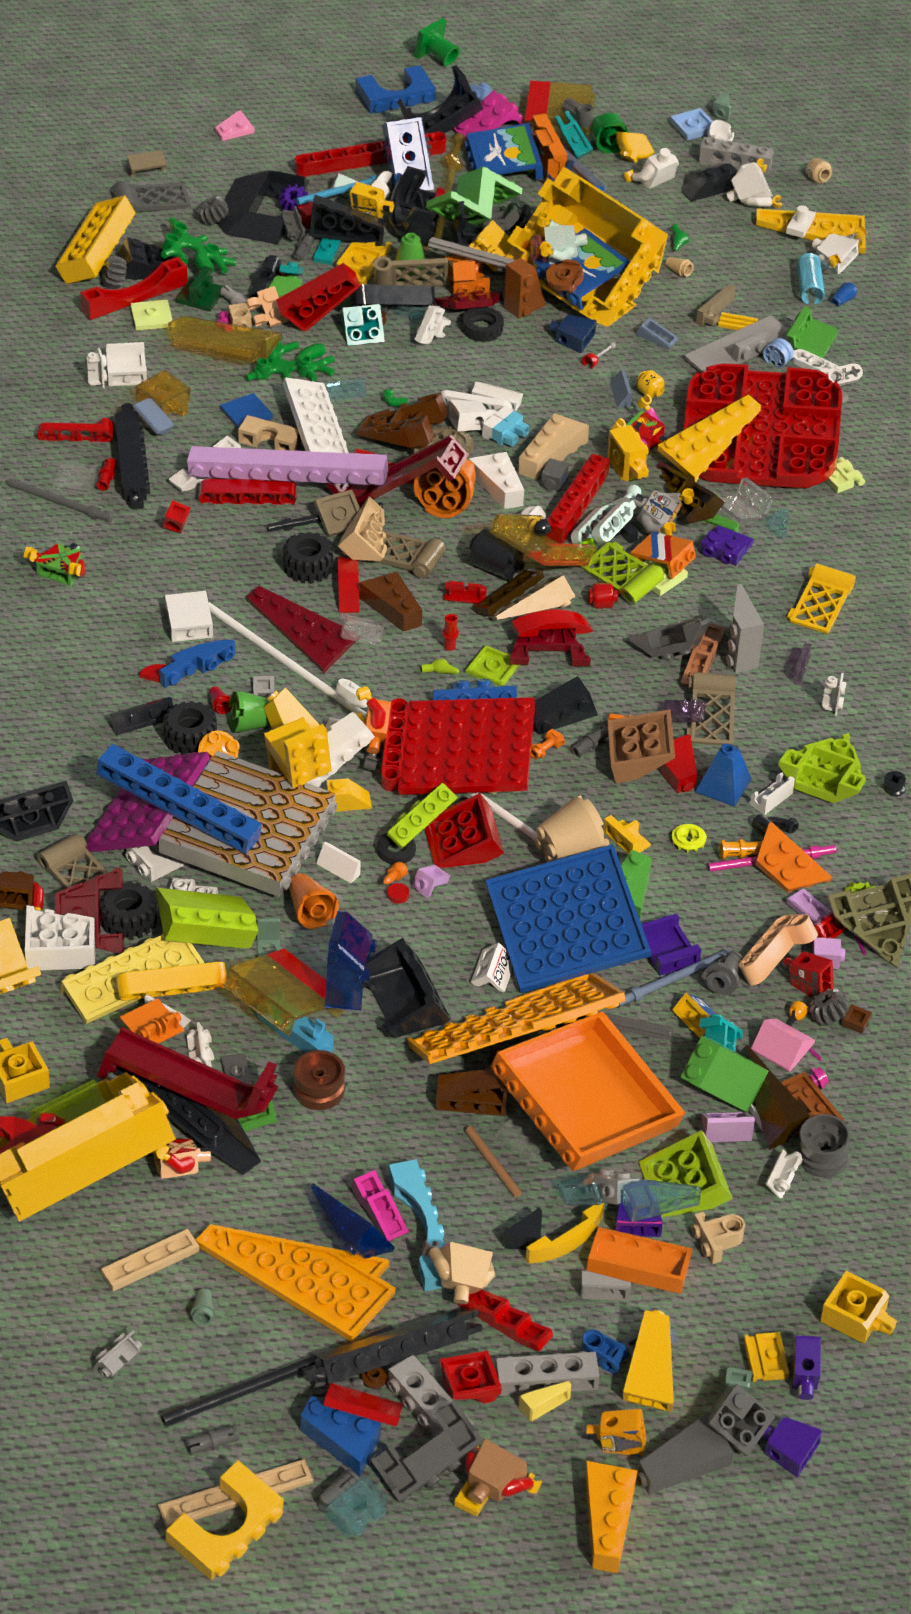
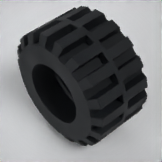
M301 532L286 540V543L283 545V567L289 578L293 577V581L301 580V583L304 584L306 581H309L310 584H313L314 580L321 582L322 577L327 579L329 574L332 573L334 547L332 542L327 540V537L324 535L320 536L319 533Z
M184 701L179 705H173V708H169L167 714H164L163 730L165 745L167 744V748L169 750L173 749V752L176 754L182 752V755L193 752L198 753L199 743L202 738L211 731H217L215 712L210 710L208 705L203 706L201 702L194 703V701L186 703Z
M132 881L123 883V889L105 890L100 897L102 928L104 927V931L107 934L109 932L111 934L122 933L124 938L129 937V940H134V936L140 939L143 937V933L148 935L150 928L154 929L155 922L157 921L156 897H154L153 891H149V887L146 885L142 886V883L137 882L135 884ZM124 909H134L132 911H123Z

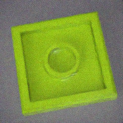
M485 645L466 668L465 673L478 679H489L496 686H503L520 665H510L511 655Z

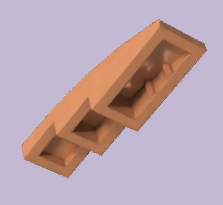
M709 624L699 645L692 650L681 685L689 686V676H693L694 672L709 673L725 635L726 627Z

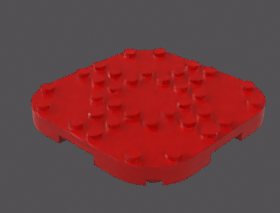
M724 363L708 366L706 371L701 374L697 372L692 377L688 386L683 431L748 394L761 405V411L749 424H746L741 429V433L732 439V443L716 460H713L708 465V469L702 472L699 478L720 483L809 488L824 482L834 473L838 459L842 390L837 381L833 382L829 379L828 374L814 369L787 367V373L750 371L749 365Z

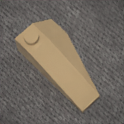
M370 496L366 499L338 544L342 553L349 556L352 560L381 561L387 551V545L383 543L386 533L382 530V527L385 525L384 509Z
M564 575L554 576L531 589L530 593L517 599L518 603H511L498 611L495 615L491 616V619L499 620L559 606L564 608L571 604L570 600L575 595Z

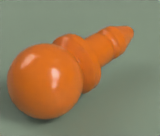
M402 862L394 863L388 870V875L384 877L383 884H390L394 880H401L408 873L407 866Z

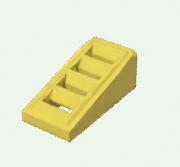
M566 1381L519 1396V1409L529 1421H533L569 1400L571 1383Z

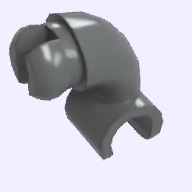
M380 751L376 754L368 752L363 768L375 771Z

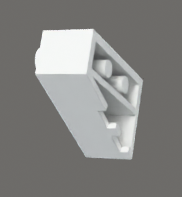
M507 452L469 458V461H472L475 465L476 481L479 483V486L484 488L501 507L508 509L523 506L524 488Z

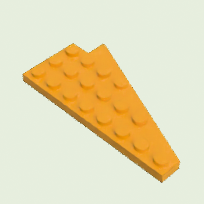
M212 1224L196 1239L200 1249L349 1341L354 1340L396 1294V1288L380 1278L389 1268L390 1261L384 1258Z

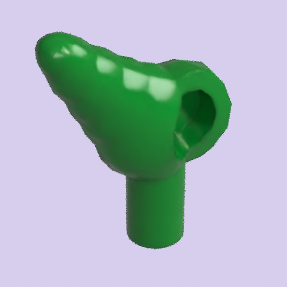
M673 224L671 226L674 233L673 250L677 251L682 245L689 243V237L685 232L680 231L677 224Z

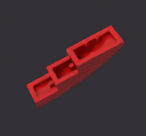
M480 1290L474 1294H469L467 1304L456 1303L466 1311L478 1309L479 1316L477 1318L512 1340L540 1352L553 1337L551 1328L533 1322L530 1314L511 1307L508 1299L488 1291Z

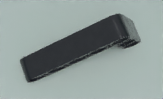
M360 285L357 290L337 305L336 309L380 304V306H435V287Z

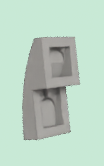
M253 676V694L268 698L274 692V676Z

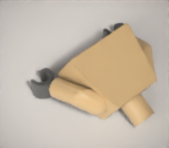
M425 1240L421 1252L433 1261L441 1278L442 1286L455 1290V1303L467 1304L469 1294L482 1290L494 1278L493 1252L454 1242H449L439 1249L438 1241H433L432 1245H430Z

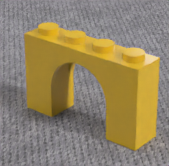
M239 1460L220 1477V1489L236 1502L246 1515V1521L238 1531L226 1536L210 1534L185 1513L166 1530V1542L210 1580L217 1575L219 1577L224 1575L230 1567L229 1563L235 1557L237 1559L242 1557L247 1551L248 1545L253 1540H259L265 1533V1528L271 1522H277L284 1512V1499Z

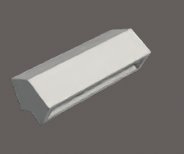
M475 382L472 390L473 395L506 400L512 405V410L515 411L520 406L523 393L482 382Z

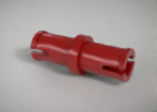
M106 458L103 468L99 471L97 488L101 491L108 490L110 482L114 479V470L117 462L113 458Z
M447 614L445 616V628L442 631V636L444 638V648L447 651L456 649V639L459 636V630L457 629L458 617L455 614Z

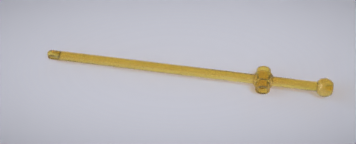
M455 133L452 136L453 152L448 153L444 158L447 162L446 165L449 167L445 193L452 191L455 172H459L464 166L459 158L460 148L463 146L464 141H466L462 133ZM440 215L434 238L438 239L442 238L446 219Z

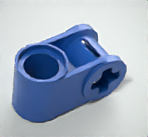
M588 1330L583 1335L581 1351L596 1352L598 1366L612 1374H617L621 1362L630 1355L629 1349L623 1343L615 1341L598 1330Z

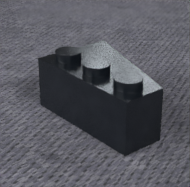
M578 676L535 700L533 727L538 734L598 716L590 692Z

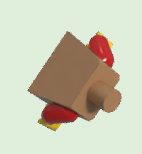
M487 1439L484 1440L481 1448L476 1447L466 1454L465 1472L469 1476V1485L473 1488L469 1497L477 1504H482L487 1496L499 1502L504 1497H510L522 1491L535 1494L542 1484L541 1480H534L535 1475L533 1473L526 1477V1461Z

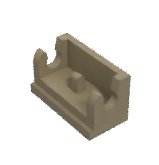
M162 150L127 155V169L131 177H135V171L150 170L152 168L160 167L162 172H166L167 163Z

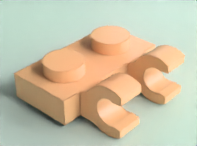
M275 286L257 292V298L253 297L247 300L249 311L261 306L264 314L254 316L253 321L256 327L269 323L270 327L288 322V319L280 313L276 301L279 296Z

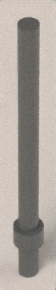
M11 478L7 481L8 486L88 514V517L93 519L99 518L107 522H112L113 520L112 514L103 512L98 507H89Z

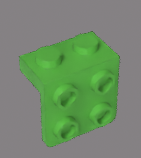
M804 306L802 311L797 313L793 326L788 328L786 337L792 349L806 350L824 358L838 334V329L813 319L811 308Z

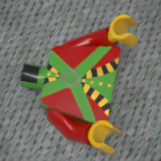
M71 543L69 547L55 544L50 549L38 553L32 547L25 548L23 557L36 562L37 575L72 586L76 577H84L86 574L85 562L82 560V553L80 552L81 549L76 543Z

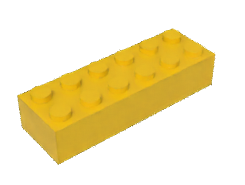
M125 195L97 202L89 212L56 264V268L66 284L78 283L84 279H94L98 276L106 259L112 254V250L118 244L120 237L125 233V229L135 215V211Z

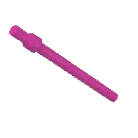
M814 845L802 850L812 859L820 858L821 855L835 854L836 846L819 847ZM758 856L708 863V868L712 872L753 866Z

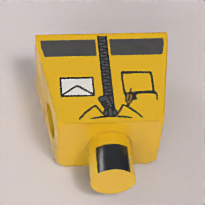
M356 182L350 191L351 207L379 218H382L385 212L391 213L393 211L394 203L392 201H385L384 191L380 188Z

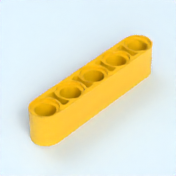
M224 962L126 972L116 976L120 1000L124 1001L144 999L146 994L153 998L209 991L215 987L226 988L229 986Z

